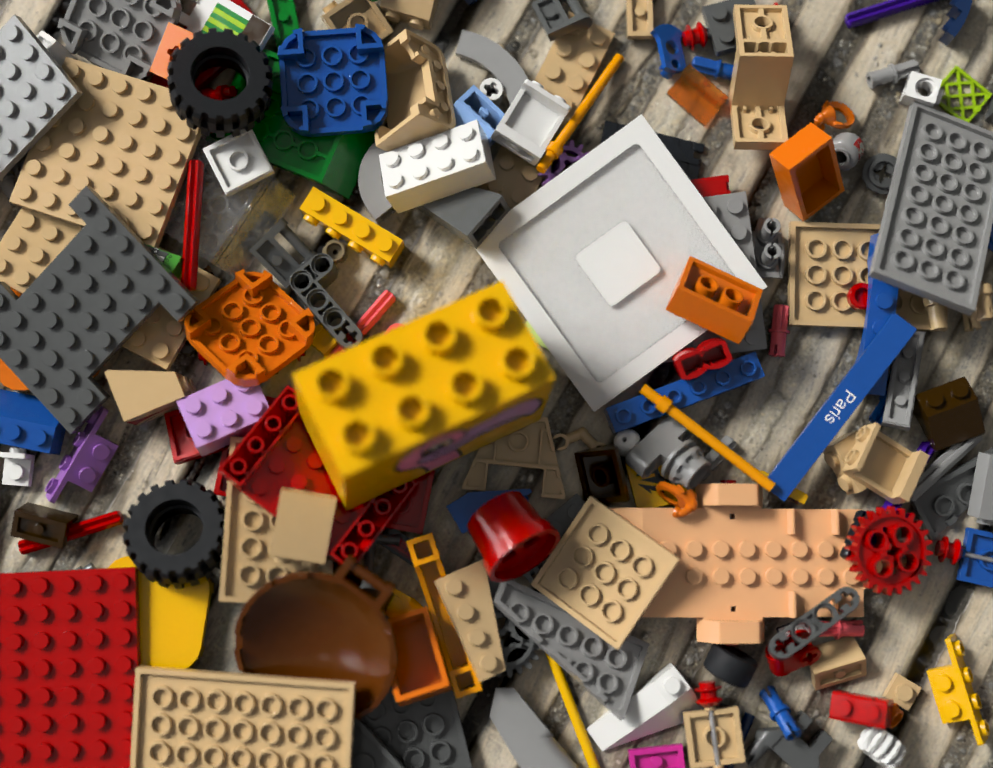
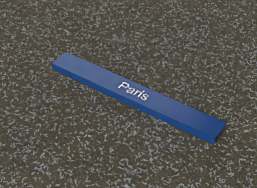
M896 313L892 314L768 475V478L775 482L770 492L785 502L917 329Z

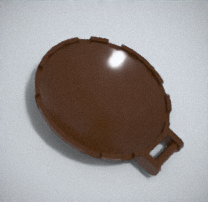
M351 553L335 575L307 571L286 574L269 581L259 588L247 601L237 620L234 632L236 635L234 653L239 671L249 674L356 681L354 719H361L380 704L388 693L395 677L398 662L397 643L392 626L381 607L397 585L391 581L387 583L358 563L356 561L357 558ZM348 570L379 590L381 593L375 599L344 576Z

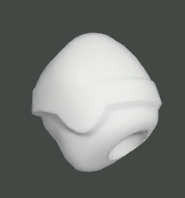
M632 429L620 431L614 438V444L618 447L620 456L625 458L641 441L639 434Z

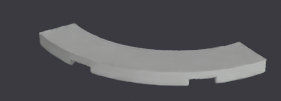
M462 30L456 49V56L472 61L490 71L501 82L511 105L525 80L528 79L524 70L497 43L477 33Z

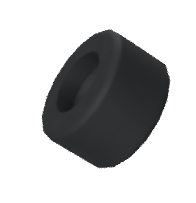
M715 643L712 644L703 662L705 669L712 675L738 688L748 687L758 667L757 662L742 650L734 646Z

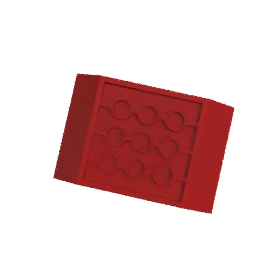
M289 385L284 388L218 469L242 494H245L275 519L281 487L335 495L337 501L326 557L339 565L343 564L350 553L357 558V562L360 561L418 484L414 480L405 482L399 487H394L392 490L346 511L300 417L296 392Z

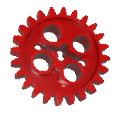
M887 506L885 510L884 507H876V513L867 510V518H857L860 526L851 525L852 530L855 532L854 536H846L848 540L852 541V545L845 546L844 549L851 551L852 555L846 557L845 560L854 563L849 568V571L858 572L855 580L864 581L863 587L867 589L872 588V592L880 594L883 592V594L891 596L892 591L894 594L901 595L902 588L911 591L912 586L910 582L920 584L917 576H927L923 566L932 565L930 561L926 560V556L933 555L934 552L927 550L926 546L932 544L933 541L924 538L929 533V530L919 529L923 521L914 520L915 514L906 513L904 508L895 509L894 506ZM900 528L902 536L897 540L896 531ZM873 534H875L877 537V541L874 546H872L870 543V539ZM906 555L907 563L903 567L901 564L902 557ZM881 561L882 569L877 573L876 565Z

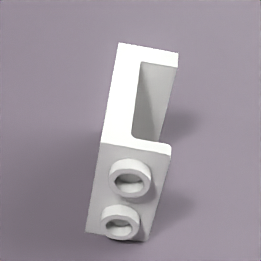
M526 79L490 138L535 166L546 151L545 149L568 114L571 106L562 97L547 92L540 83Z

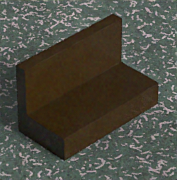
M27 502L14 511L10 536L62 549L67 543L69 527L78 520V515Z

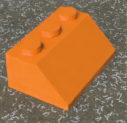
M690 256L671 294L666 310L727 340L740 344L753 323L763 290Z

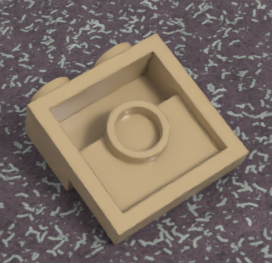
M334 0L322 9L325 14L320 18L328 30L355 28V24H363L368 29L374 31L381 40L393 32V29L376 3L369 0H344L338 5Z

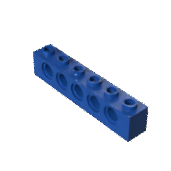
M752 352L731 360L730 363L722 368L707 369L699 377L689 380L681 379L657 388L655 391L661 396L666 395L673 401L672 404L681 410L765 377L756 352ZM642 394L607 407L604 410L613 435L667 415L666 412L662 414L655 408V404Z

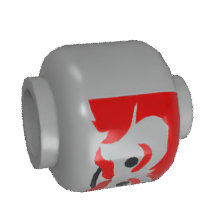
M843 132L834 137L833 143L840 170L845 171L855 167L864 153L863 141L859 136L850 132Z

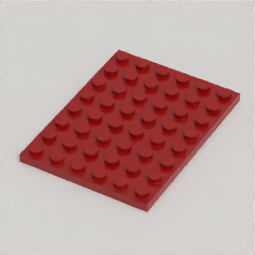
M137 567L0 573V768H130L136 667L141 666Z

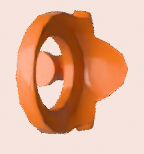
M826 100L822 105L821 112L815 116L813 124L822 131L825 130V124L837 129H847L853 125L855 116L845 104ZM835 110L845 116L846 123L836 121Z
M665 481L657 483L656 491L664 501L676 507L673 511L674 518H682L697 509V495L693 489L684 491L680 484L675 486ZM662 490L668 491L669 493L674 495L678 501H674L673 499L669 498L662 492Z

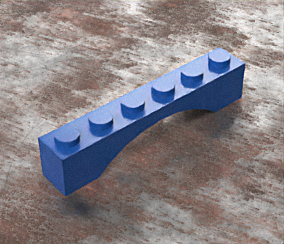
M879 233L870 236L867 259V307L856 361L892 314L896 313L899 288L869 277ZM889 367L868 394L885 396Z

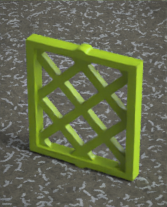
M956 65L946 78L942 80L940 88L945 87V95H942L941 99H946L947 106L941 101L938 106L949 115L970 122L976 113L981 111L982 106L992 96V93ZM952 74H956L957 82L948 83V78ZM960 75H961L963 78H965L967 81H962V82H961ZM961 85H970L971 93L962 94ZM949 86H957L958 94L950 95ZM974 86L981 92L975 93ZM984 96L983 102L980 105H976V97ZM971 97L972 106H964L963 98ZM959 98L960 107H951L950 99ZM973 109V114L965 119L964 110ZM960 110L961 117L954 111Z

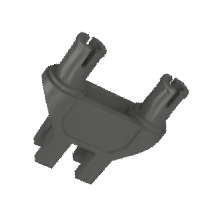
M801 710L793 717L802 733L813 722ZM779 726L761 728L755 732L756 735L754 737L756 739L744 751L745 761L753 768L768 750L770 752L773 750L791 768H819V755L833 738L820 728L805 743L799 737L796 738L790 729L794 740L787 741Z

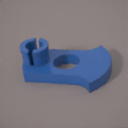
M670 24L658 25L650 34L657 42L661 61L659 70H662L660 74L665 79H670L675 74L687 69L681 44L682 31ZM666 43L674 48L675 54L668 52Z

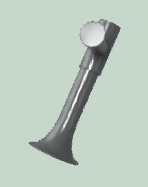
M379 534L364 554V567L374 573L376 544L399 546L400 534ZM362 579L360 588L376 599L381 592Z

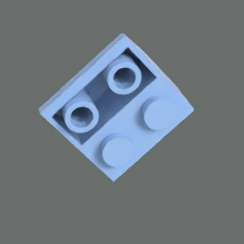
M473 85L453 104L456 127L478 120L488 137L489 146L491 147L496 141L490 137L505 113Z

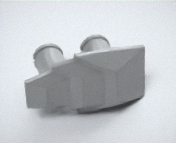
M758 218L755 231H752L756 268L761 278L783 279L785 243H782L781 232H778L781 225L776 218Z

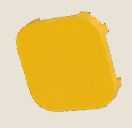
M125 556L114 561L108 568L136 566L129 556ZM138 570L141 666L186 669L194 665L202 657L205 649L203 645L211 595L214 593V583L211 582L210 578L207 580L204 576L198 579L200 584L193 587L190 583H185V587L181 589H176L173 584L166 588L160 586L157 581L151 582Z

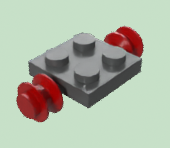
M726 0L703 6L701 12L706 28L700 22H697L694 29L686 25L685 31H682L685 47L689 46L690 50L693 51L695 44H700L704 48L708 38H710L716 57L736 52L733 19L734 4L756 5L755 1Z

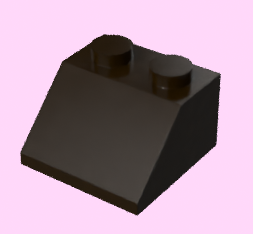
M965 376L915 395L913 413L935 453L985 434L978 398Z

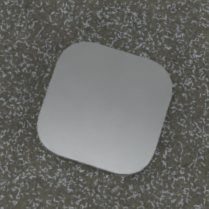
M71 0L65 17L59 18L57 28L61 30V36L66 45L65 48L72 54H78L102 68L146 80L154 75V73L149 71L168 22L175 25L178 24L182 10L181 1Z

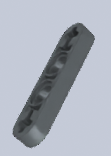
M850 587L838 589L777 633L768 644L770 656L778 661L788 659L852 613L860 602L857 591ZM841 594L845 597L850 595L852 597L850 602L852 606L844 604L838 609L842 614L838 615L834 606L841 601ZM828 609L832 614L831 622H820L817 618L818 610ZM799 624L807 625L810 629V637L807 639L799 638L795 633L796 626ZM789 632L791 639L798 646L795 647L792 642L786 647V654L782 651L777 653L774 650L777 646L775 641L779 643L785 642L789 638L785 633Z

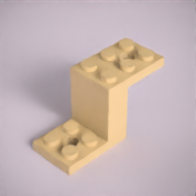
M734 4L733 19L736 53L729 90L734 149L775 150L788 140L784 104L794 60L787 5ZM755 126H760L763 129H757Z

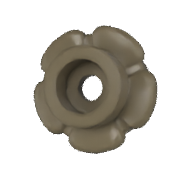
M330 240L323 247L322 253L331 256L335 265L347 259L348 255L346 252L348 248L344 242ZM334 250L338 251L336 255L333 254Z

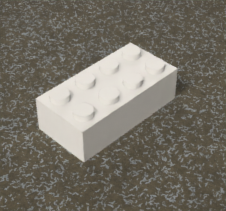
M478 120L379 155L385 197L398 214L496 180L488 137Z

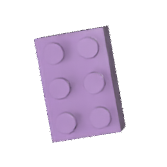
M227 379L176 400L193 442L202 457L230 445V437L244 438L269 408L260 385L242 387L231 383Z

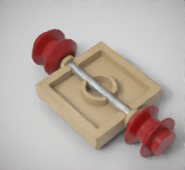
M715 681L699 682V687L694 688V691L700 692L701 696L700 699L696 700V703L705 709L683 712L690 768L711 766L712 768H724V765L746 762L738 706L716 708L723 701V698L717 696V690L722 687L716 685Z

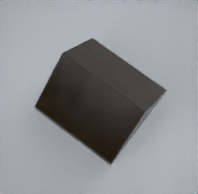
M614 443L574 453L585 503L590 496L595 497L602 503L630 501L619 449Z

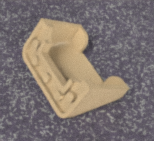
M404 29L384 46L389 101L388 115L386 117L388 128L384 126L376 129L374 137L376 147L385 151L397 149L456 127L444 54L435 44L408 29Z

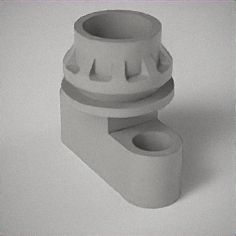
M667 416L625 458V463L642 478H647L662 465L661 476L669 479L674 485L680 484L684 486L687 490L698 486L711 468V463L704 457L703 450L696 446L693 440L689 439L693 433L671 416Z

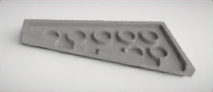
M512 580L501 582L492 601L493 605L620 721L623 720L650 644L629 635L621 648L617 650L545 595Z

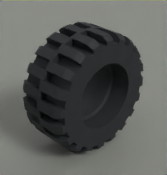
M209 28L208 33L203 34L202 31L193 33L192 40L185 38L180 42L181 50L176 48L171 55L172 61L168 63L167 80L172 106L176 108V114L181 120L186 119L187 126L193 130L199 127L201 134L209 136L210 132L216 133L217 138H225L226 133H231L232 137L241 135L240 130L242 129L248 132L254 128V121L257 123L262 121L265 117V111L269 110L271 104L273 74L266 53L260 52V46L255 41L249 43L247 35L241 32L235 35L232 29L224 28V32H217L216 28ZM227 67L243 76L246 80V87L234 98L214 100L201 94L195 87V81L207 69Z
M181 479L179 484H175L174 480L165 481V486L159 487L156 484L150 487L152 491L147 495L144 493L137 497L139 503L137 505L132 504L128 510L131 517L124 519L123 528L126 532L122 536L129 558L151 582L157 581L160 586L166 588L173 584L176 589H181L185 587V583H190L192 587L200 584L198 579L204 576L208 580L214 576L212 570L215 567L221 569L225 508L211 489L206 490L205 486L198 482L192 486L189 480ZM179 514H191L201 519L203 531L198 542L192 548L175 555L163 554L156 549L154 544L156 533L167 519Z

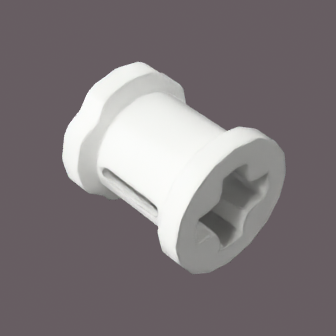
M495 78L484 80L480 85V91L498 107L503 99L501 82ZM492 90L496 91V94H492L491 97L487 96V93H491Z

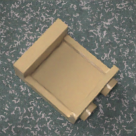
M877 422L862 426L855 436L856 443L853 449L845 457L844 461L846 464L842 472L894 505L909 502L930 455L922 450L911 452L880 432L881 425Z
M281 487L269 556H274L275 561L282 563H291V559L302 561V565L308 567H318V564L325 565L337 497L335 495Z

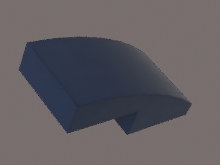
M951 0L949 2L952 8L946 15L950 19L941 28L945 33L939 39L945 46L961 30L973 0Z

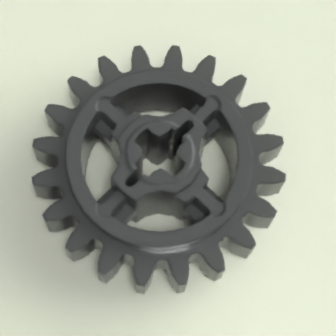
M493 605L496 620L506 618L503 628L498 631L499 637H503L508 633L511 640L518 642L510 643L507 647H504L503 641L500 640L506 675L508 678H511L513 669H515L520 676L523 674L522 665L529 670L532 668L529 659L539 660L534 650L542 649L528 636L527 639L520 637L515 630V624ZM520 648L525 650L518 660L507 662L508 656L513 649ZM502 672L497 674L496 676L500 677L502 675Z

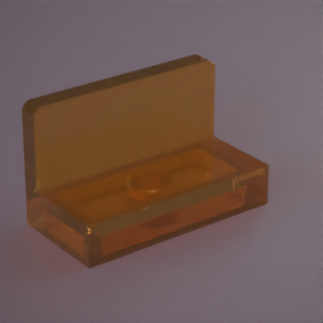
M690 63L682 71L680 78L667 91V96L702 126H706L728 99L726 94Z

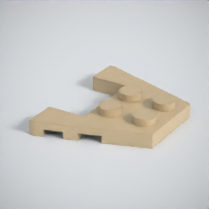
M541 417L540 420L479 448L462 484V489L486 491L489 464L543 469L541 497L565 500L566 495L548 417Z

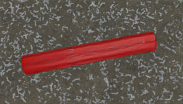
M114 511L70 525L67 541L122 525L123 517L121 512ZM25 539L18 542L19 551L23 555L51 547Z

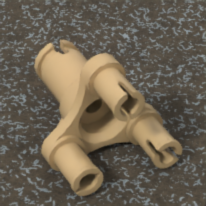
M981 281L975 312L970 316L962 313L965 332L974 331L975 328L976 330L982 329L980 321L993 320L992 284ZM923 298L924 308L928 310L930 331L946 330L948 325L944 305Z

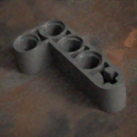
M319 253L291 275L289 280L290 286L298 299L306 308L310 309L318 322L345 351L366 340L356 324L325 290L337 279L338 269L331 256ZM330 266L327 271L319 272L321 267ZM309 282L306 288L299 289L301 283ZM325 300L323 306L314 307L317 301ZM334 319H342L339 325L330 326ZM347 333L356 341L354 344L346 338L345 335Z

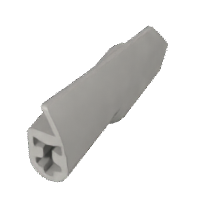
M513 687L495 689L490 718L520 768H579L555 740L553 733Z

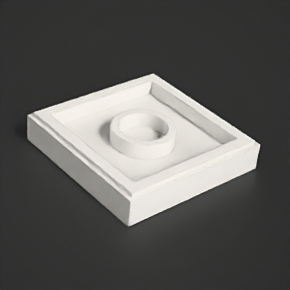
M242 129L239 136L232 137L231 134L203 148L227 197L275 174L253 129L248 132Z

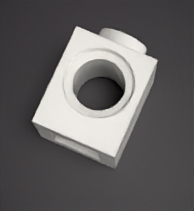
M911 71L906 79L899 104L910 106L913 101H916L931 108L934 104L939 105L944 90L940 89L942 79ZM917 89L926 90L928 96L920 95Z

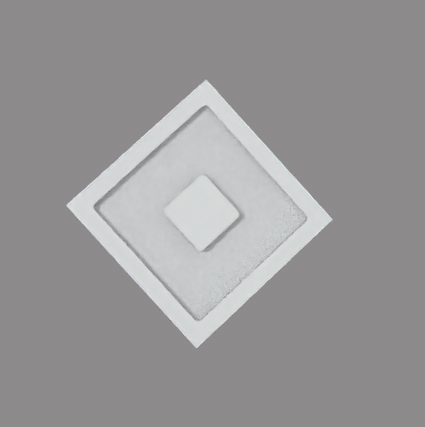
M642 114L512 208L476 249L498 281L503 280L516 306L593 412L707 331V329L666 310L671 294L690 256L762 290L768 287Z

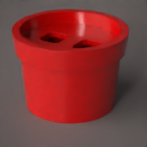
M519 491L506 492L489 500L472 515L467 524V529L484 559V568L490 580L495 583L510 581L532 570L552 553L560 540L559 532L548 520L542 519Z

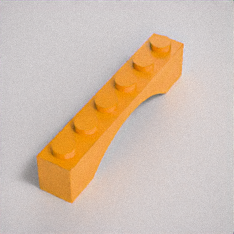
M433 532L407 540L406 543L428 605L456 699L483 690L481 682L479 683L434 584L435 580L446 576V572Z

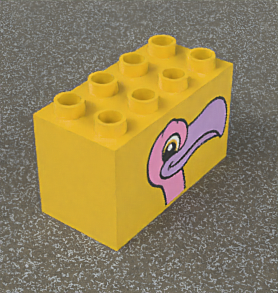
M503 280L292 374L300 417L346 511L540 420L556 379Z

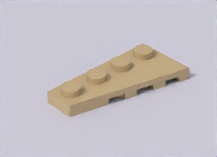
M484 559L434 581L479 683L506 670L487 572L483 565Z

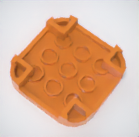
M244 269L236 272L235 279L197 305L184 320L186 338L191 346L228 381L242 387L257 386L270 379L307 351L313 344L315 337L313 313L309 308L304 310L273 282V275L266 270L263 273L255 271L245 272Z

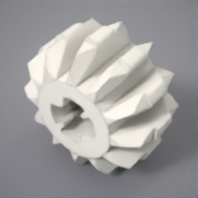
M868 726L860 734L861 737L857 741L859 748L884 768H896L904 760V756L907 753L905 746L886 730Z

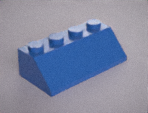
M0 389V444L60 455L66 432L61 423L36 396Z

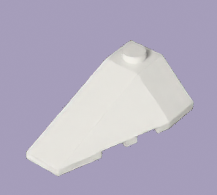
M669 663L633 691L623 720L620 721L608 711L588 726L586 730L600 749L605 751L684 723V711L700 710L703 707L696 703L698 697L675 666Z

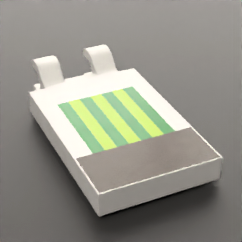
M193 0L197 4L191 15L189 16L181 11L178 21L187 27L186 30L193 33L202 31L205 34L208 33L209 28H216L217 32H224V28L232 29L235 35L241 32L248 36L249 43L255 41L260 46V52L263 51L275 30V27L230 0Z

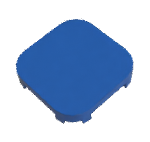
M355 24V28L303 31V28L292 30L293 33L285 38L281 46L279 45L277 54L280 67L281 111L292 131L301 136L318 137L366 133L381 126L388 115L389 108L386 58L381 38L363 24Z

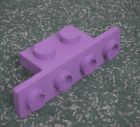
M101 406L87 421L88 424L84 431L78 432L72 443L74 448L69 455L66 454L59 464V469L61 470L56 478H51L48 482L45 492L49 502H56L68 481L92 492L119 447L116 443L96 434L109 412L104 406Z

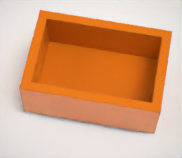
M809 123L799 130L794 136L769 154L783 204L802 221H806L845 191L833 139L813 123Z
M427 606L388 618L394 631L398 650L397 669L391 685L396 703L402 707L453 690Z

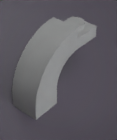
M373 143L362 159L358 174V185L361 198L368 213L379 225L396 211L385 197L379 159L380 154L388 151L376 147V144Z

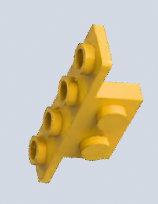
M950 634L945 639L952 664L930 668L926 672L942 723L970 720L977 745H984L988 740V736H990V728L987 720H983L980 709H982V703L979 694L974 693L971 684L974 681L971 668L965 665L963 658L965 656L964 645L961 640L957 639L956 634Z

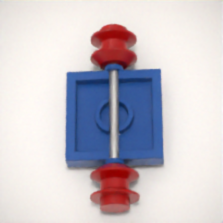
M966 528L963 546L959 539H955L953 543H950L947 536L937 541L934 553L935 556H938L939 562L942 563L948 558L950 564L955 565L960 560L956 580L993 588V533Z

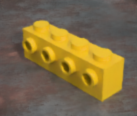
M315 187L311 189L299 208L306 222L315 227L317 225L322 226L326 229L325 232L336 240L342 238L349 242L347 246L360 254L364 251L371 256L370 260L383 267L385 264L392 268L405 248L404 241Z

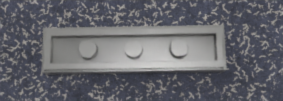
M916 331L892 361L881 426L905 431L910 429L925 332Z

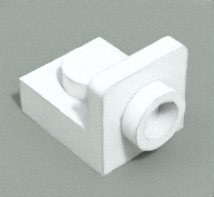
M10 447L9 452H0V457L5 458L2 484L32 487L35 455L26 454V449Z

